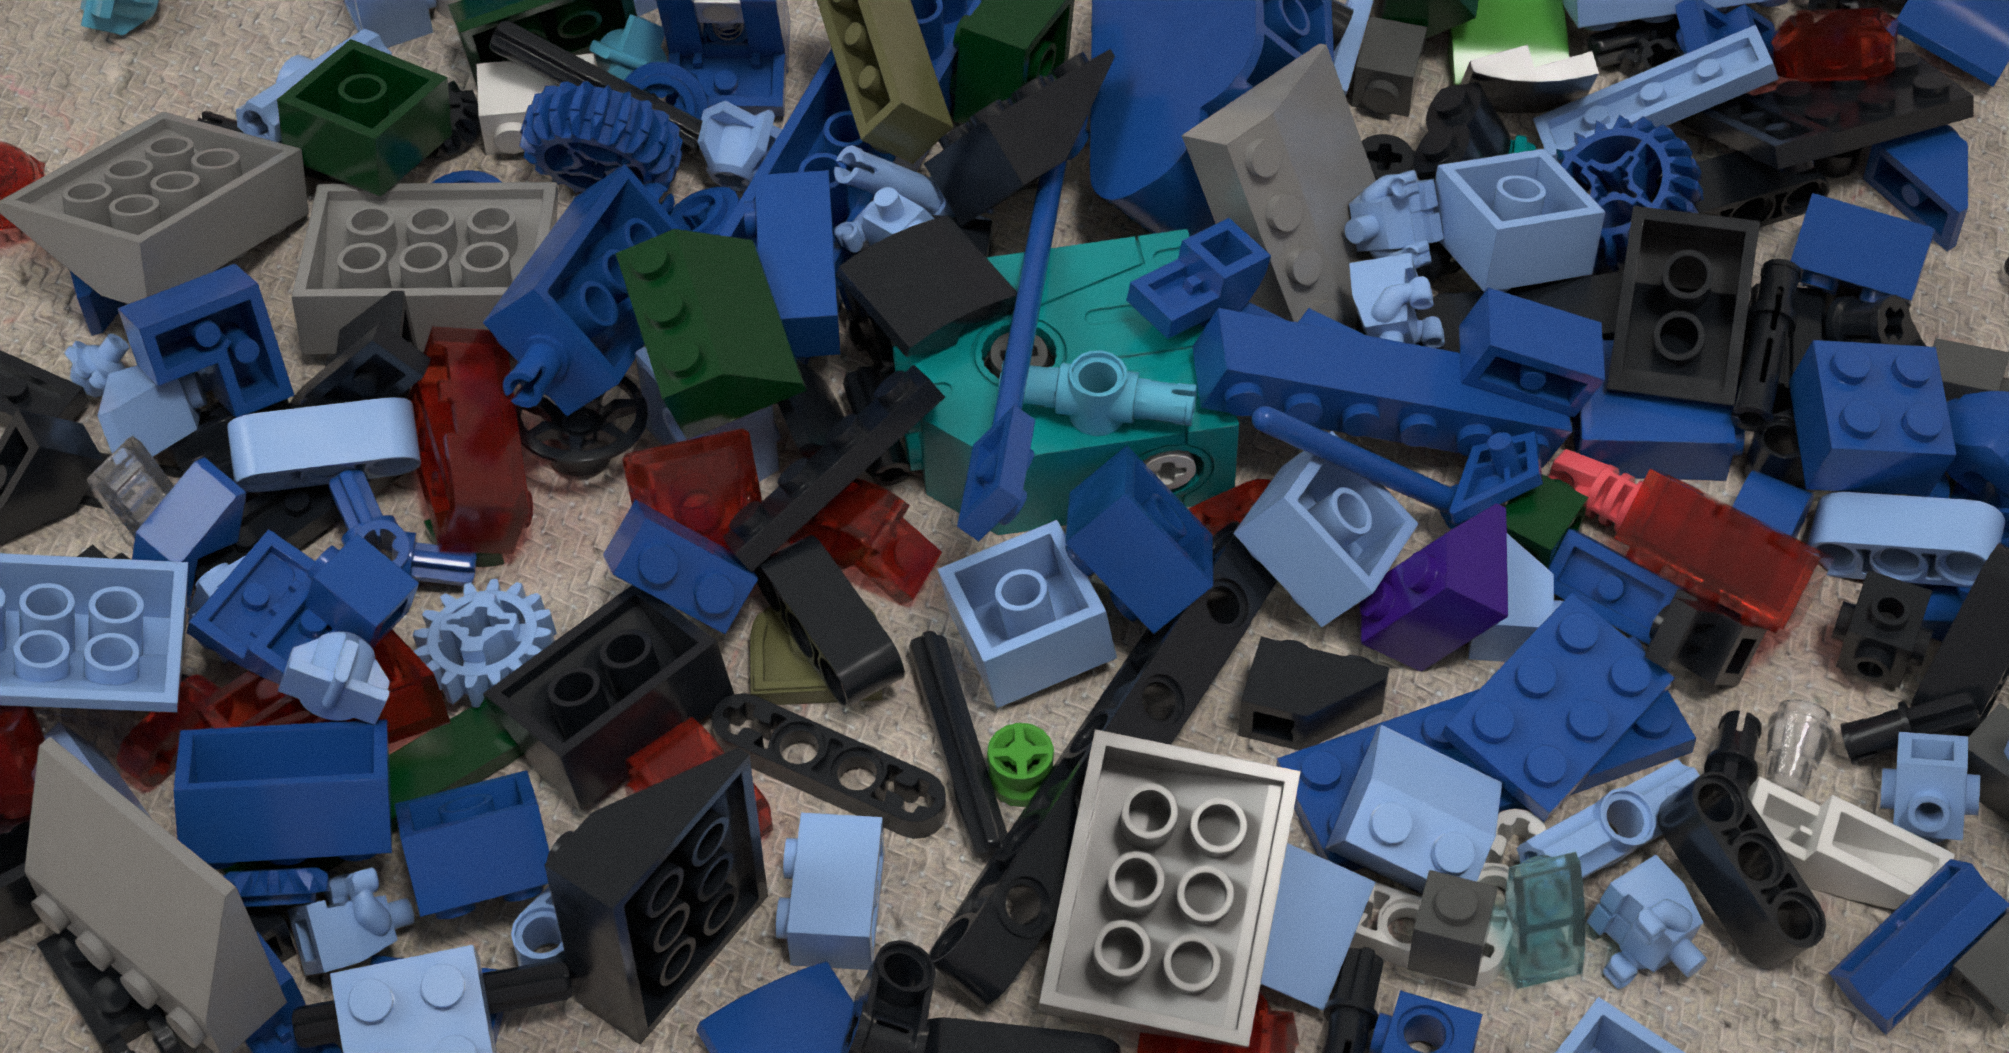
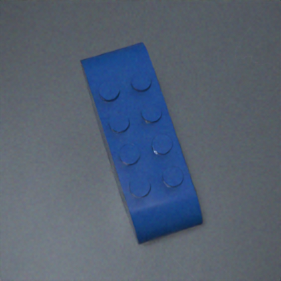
M1092 0L1091 60L1111 49L1115 56L1092 104L1090 113L1089 164L1090 180L1094 191L1151 234L1188 229L1190 237L1215 225L1213 215L1181 135L1318 44L1327 45L1334 64L1332 0Z

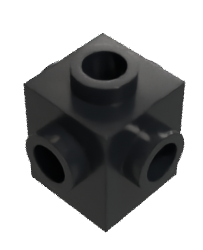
M1868 570L1857 604L1843 601L1831 636L1832 639L1844 642L1836 667L1853 672L1858 677L1867 681L1884 682L1900 688L1908 663L1919 667L1922 666L1932 637L1933 629L1921 626L1932 590Z

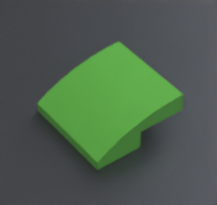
M1479 0L1475 19L1448 29L1447 54L1453 85L1461 84L1470 60L1527 44L1534 67L1569 58L1567 25L1562 0Z

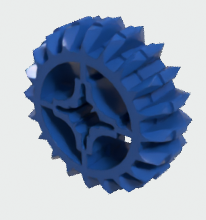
M568 81L561 82L559 87L555 85L545 86L542 93L534 95L532 103L528 105L520 130L522 137L519 146L525 151L524 158L530 164L535 165V170L539 174L551 176L552 182H557V185L564 184L573 188L574 193L584 192L624 164L643 185L649 182H656L667 187L665 192H668L670 183L675 179L676 172L679 169L683 140L679 137L680 128L669 121V115L664 111L653 110L652 103L649 100L639 101L631 97L630 91L625 93L612 90L609 85L601 88L585 81L580 86H576Z
M1619 115L1612 129H1608L1605 124L1596 120L1595 134L1585 138V136L1574 132L1576 146L1571 151L1556 149L1557 160L1561 166L1587 193L1591 188L1590 196L1606 212L1593 271L1598 275L1607 266L1610 267L1613 273L1624 269L1633 206L1698 213L1694 204L1704 200L1703 189L1699 184V181L1702 179L1701 169L1695 159H1692L1693 153L1687 143L1677 138L1672 129L1664 124L1655 127L1652 121L1647 120L1644 116L1632 126L1629 119ZM1662 174V182L1659 192L1654 201L1651 203V196L1658 187L1655 181Z

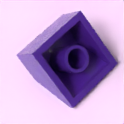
M1497 503L1448 531L1388 571L1374 593L1359 604L1361 612V644L1422 672L1507 618L1506 508Z

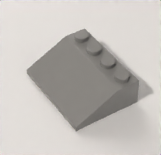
M1318 44L1181 136L1215 223L1217 224L1230 218L1271 255L1266 274L1248 302L1292 322H1298L1307 309L1310 308L1347 327L1353 328L1357 323L1358 312L1352 296L1349 263L1374 258L1371 256L1370 251L1357 252L1356 244L1351 243L1347 239L1344 229L1346 223L1351 220L1349 203L1376 180L1328 47L1325 44Z
M167 112L155 115L0 200V214L101 296L127 304L211 273L231 260L243 257L249 249L269 237L283 233L287 226L309 214L302 149Z
M557 182L396 183L381 197L351 184H318L292 292V302L302 354L336 355L339 330L391 291H405L418 350L421 352L456 355L466 353H510L497 342L495 336L483 324V321L557 223Z
M1095 729L1044 975L1038 1013L1108 1028L1248 1048L1301 771Z
M49 737L40 744L24 870L37 895V898L31 902L34 911L54 932L60 934L67 928L78 938L75 940L76 945L84 956L99 970L104 971L111 965L123 976L120 977L121 983L141 1006L150 1009L156 1003L168 1013L166 1016L168 1024L190 1047L196 1048L202 1042L214 1053H232L287 1003L236 886L54 739Z

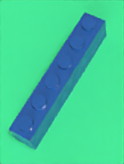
M1222 308L1216 310L1192 346L1201 408L1228 412L1236 416L1252 417L1253 412L1258 407L1269 406L1319 429L1342 432L1357 437L1364 436L1404 443L1413 447L1421 446L1455 452L1464 456H1469L1472 446L1486 443L1496 433L1506 432L1512 437L1535 431L1539 443L1541 468L1546 465L1573 432L1568 415L1462 384L1460 353Z

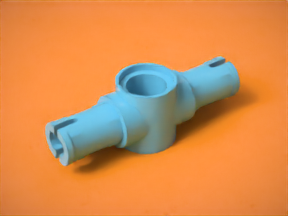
M1103 350L1089 351L1079 355L1073 360L1072 364L1062 363L1060 368L1030 365L1023 403L1055 408L1056 414L1069 415L1073 426L1082 433L1092 436H1103L1115 432L1123 423L1133 424L1134 419H1151L1192 426L1197 385L1140 378L1139 372L1127 371L1123 361L1113 353Z

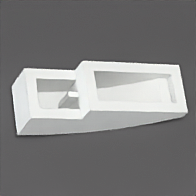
M1759 777L1748 788L1747 797L1800 876L1811 889L1849 900L1897 909L1946 862L1954 859V853L1834 795L1820 806L1762 777Z

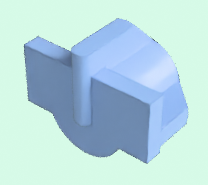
M727 101L720 102L703 110L701 117L703 122L697 143L707 163L706 172L713 182L721 187H728L737 191L747 189L782 129L773 125L775 118L773 111L766 110L753 115Z
M337 631L324 634L318 639L292 649L278 691L299 698L301 704L308 711L321 718L336 721L356 718L375 725L387 702L390 692L388 691L390 681L375 659L373 649L364 639L349 632Z

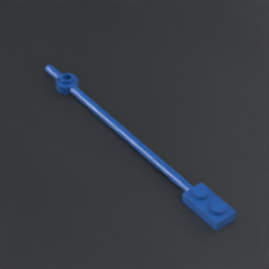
M1088 115L1067 160H1072L1076 157L1088 141L1090 131L1085 128L1088 122ZM1067 160L1041 176L1038 181L992 427L973 444L957 527L978 542L998 523L1002 525L1009 524L1018 515L1027 498V492L1023 488L1026 471L1034 458V451L1030 448L1035 419L1025 413L1022 407Z

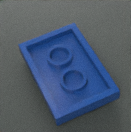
M1571 593L1445 725L1441 735L1486 774L1502 782V787L1540 820L1545 822L1667 691L1675 677L1660 665L1644 657L1646 653L1581 599Z

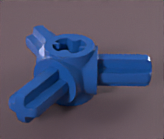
M349 469L339 473V475L329 481L328 488L347 528V532L341 538L343 546L358 533L380 552L381 550L391 552L392 561L416 581L464 586V584L470 582L473 583L477 562L476 552L467 548L417 543L416 532L404 531L397 524L394 516H383L363 471L360 469Z

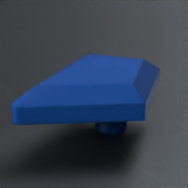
M1535 431L1512 437L1506 432H1499L1492 435L1486 443L1472 446L1449 509L1454 524L1469 520L1496 503L1501 505L1543 484L1539 443Z

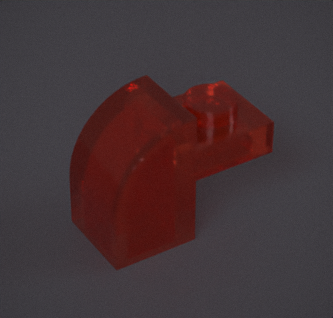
M857 478L787 540L791 545L811 534L814 535L841 570L854 565L899 605L914 600L942 553L903 518L910 506L908 503L879 485Z

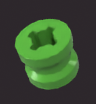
M1014 723L1006 725L995 732L989 741L987 751L988 773L995 796L1010 806H1027L1053 767L1054 747L1051 738L1043 729L1033 724Z

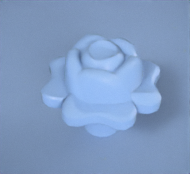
M108 334L101 345H86L80 341H75L64 352L72 363L70 379L73 383L82 386L87 395L95 398L103 396L108 374L126 369L121 359L129 349L128 344L115 334Z

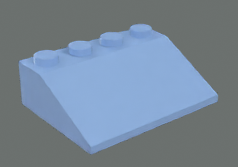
M0 553V705L177 712L186 631L188 562Z

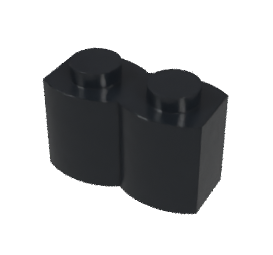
M1479 82L1452 85L1442 88L1436 94L1426 115L1428 133L1423 137L1416 149L1413 168L1419 180L1434 179L1435 183L1438 165L1509 153L1511 145L1510 134Z

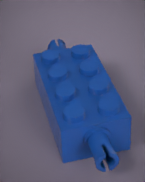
M624 164L576 196L483 321V324L492 332L497 342L518 361L503 382V390L506 396L511 394L519 383L521 385L520 390L511 402L520 407L531 408L536 406L545 394L568 416L620 383L636 358L635 352L643 348L645 344L615 253L672 229L682 230L669 215L675 205L672 193L667 195L661 204L659 203V199L667 190V187L656 182H649L643 185Z

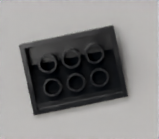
M739 747L590 813L574 832L567 831L556 840L544 864L576 1002L640 1045L768 897L750 754Z

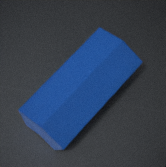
M1950 859L1832 969L1829 974L1851 1003L1887 1035L1951 974L1953 965L2009 912V903L1986 883L1971 863Z

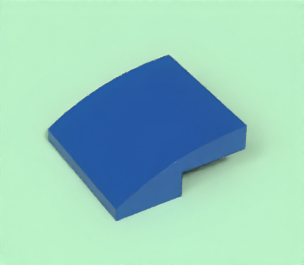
M1908 0L1891 27L1892 31L1994 87L2009 62V0Z
M268 529L189 621L186 633L228 660L280 685L290 653L294 647L318 639L324 634L337 631L305 606L312 583L307 574L315 561Z
M825 961L786 975L736 999L700 1021L696 1031L709 1053H841L845 1034L852 1017L854 1002L829 963Z

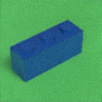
M829 170L754 175L755 200L744 201L746 238H757V250L794 356L797 358L841 355Z

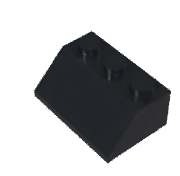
M631 585L484 692L483 695L486 703L539 775L578 809L583 810L714 711L715 706L722 699L733 695L734 691L717 641L669 604Z

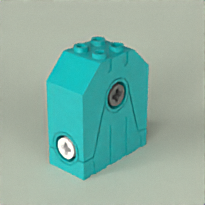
M1188 229L1138 236L1137 241L1134 236L1051 248L1030 365L1060 368L1062 363L1072 364L1073 360L1079 355L1089 351L1103 350L1113 353L1123 361L1127 371L1139 372L1140 378L1175 384L1197 385L1192 426L1151 419H1134L1133 424L1123 423L1115 432L1103 436H1092L1082 433L1075 428L1069 419V415L1056 414L1055 408L1023 403L1022 410L1035 419L1030 448L1034 451V458L1026 471L1023 488L1027 492V498L1018 515L1007 525L998 523L990 530L993 533L1005 535L1031 531L1055 520H1058L1060 526L1067 525L1069 492L1126 445L1186 507L1234 500L1239 422L1236 415L1205 409L1200 406L1192 346L1204 330V327L1199 323L1167 339L1126 301L1131 281L1178 259L1182 240L1189 237ZM1025 252L986 257L1010 285L1018 291ZM1013 313L963 326L957 344L954 346L910 357H905L897 346H893L895 372L900 370L906 372L911 366L915 365L945 396L938 405L905 434V445L910 471L922 470L926 494L960 513L973 444L992 427L999 378L1005 359Z

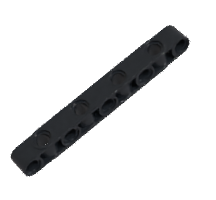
M1238 521L1230 522L1213 536V587L1156 633L1153 634L1148 628L1146 629L931 948L929 955L935 964V968L978 1007H985L991 1004L1008 989L1045 932L1056 920L1078 815L1075 795L1081 800L1095 729L1171 745L1277 583L1274 576L1251 556L1244 544L1233 534L1240 525ZM1142 700L1146 702L1148 713L1144 709ZM1006 897L1011 901L1014 909L1013 920L1008 915L1006 909Z

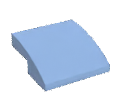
M1287 843L1261 985L1324 1011L1325 1004L1329 999L1376 882Z

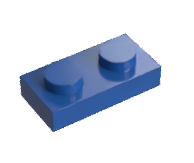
M1568 529L1548 568L1554 574L1555 595L1566 599L1573 593L1609 624L1631 636L1636 635L1639 640L1648 645L1651 642L1649 637L1650 628L1658 613L1665 606L1670 605L1677 589L1688 591L1687 588L1576 529Z

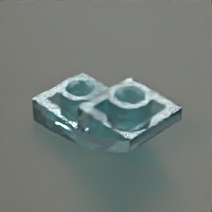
M1572 852L1554 857L1547 855L1535 856L1525 860L1520 865L1509 867L1504 908L1513 928L1508 969L1516 988L1520 989L1582 974L1585 954V902L1581 863L1577 853Z

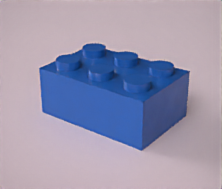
M387 719L377 720L375 725L361 720L180 730L173 789L177 840L213 869L228 868L237 862L266 860L276 865H293L307 858L338 856L347 861H362L370 859L376 854L392 853L391 779Z

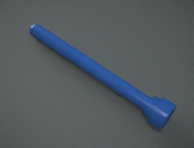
M1260 406L1253 412L1252 424L1258 431L1440 510L1442 518L1451 530L1464 523L1454 524L1449 513L1458 484L1451 487L1446 486L1272 407Z

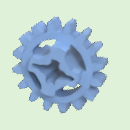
M491 579L486 590L479 592L476 591L471 582L464 584L463 597L455 599L453 596L445 593L440 596L444 606L443 610L440 612L425 610L422 616L426 628L414 630L413 638L417 649L413 651V655L421 676L425 677L428 688L432 693L443 689L447 702L454 704L464 694H467L472 707H480L484 700V692L555 641L553 636L557 632L550 610L545 609L542 598L538 593L526 597L523 585L519 582L509 587L506 592L501 591L498 579Z

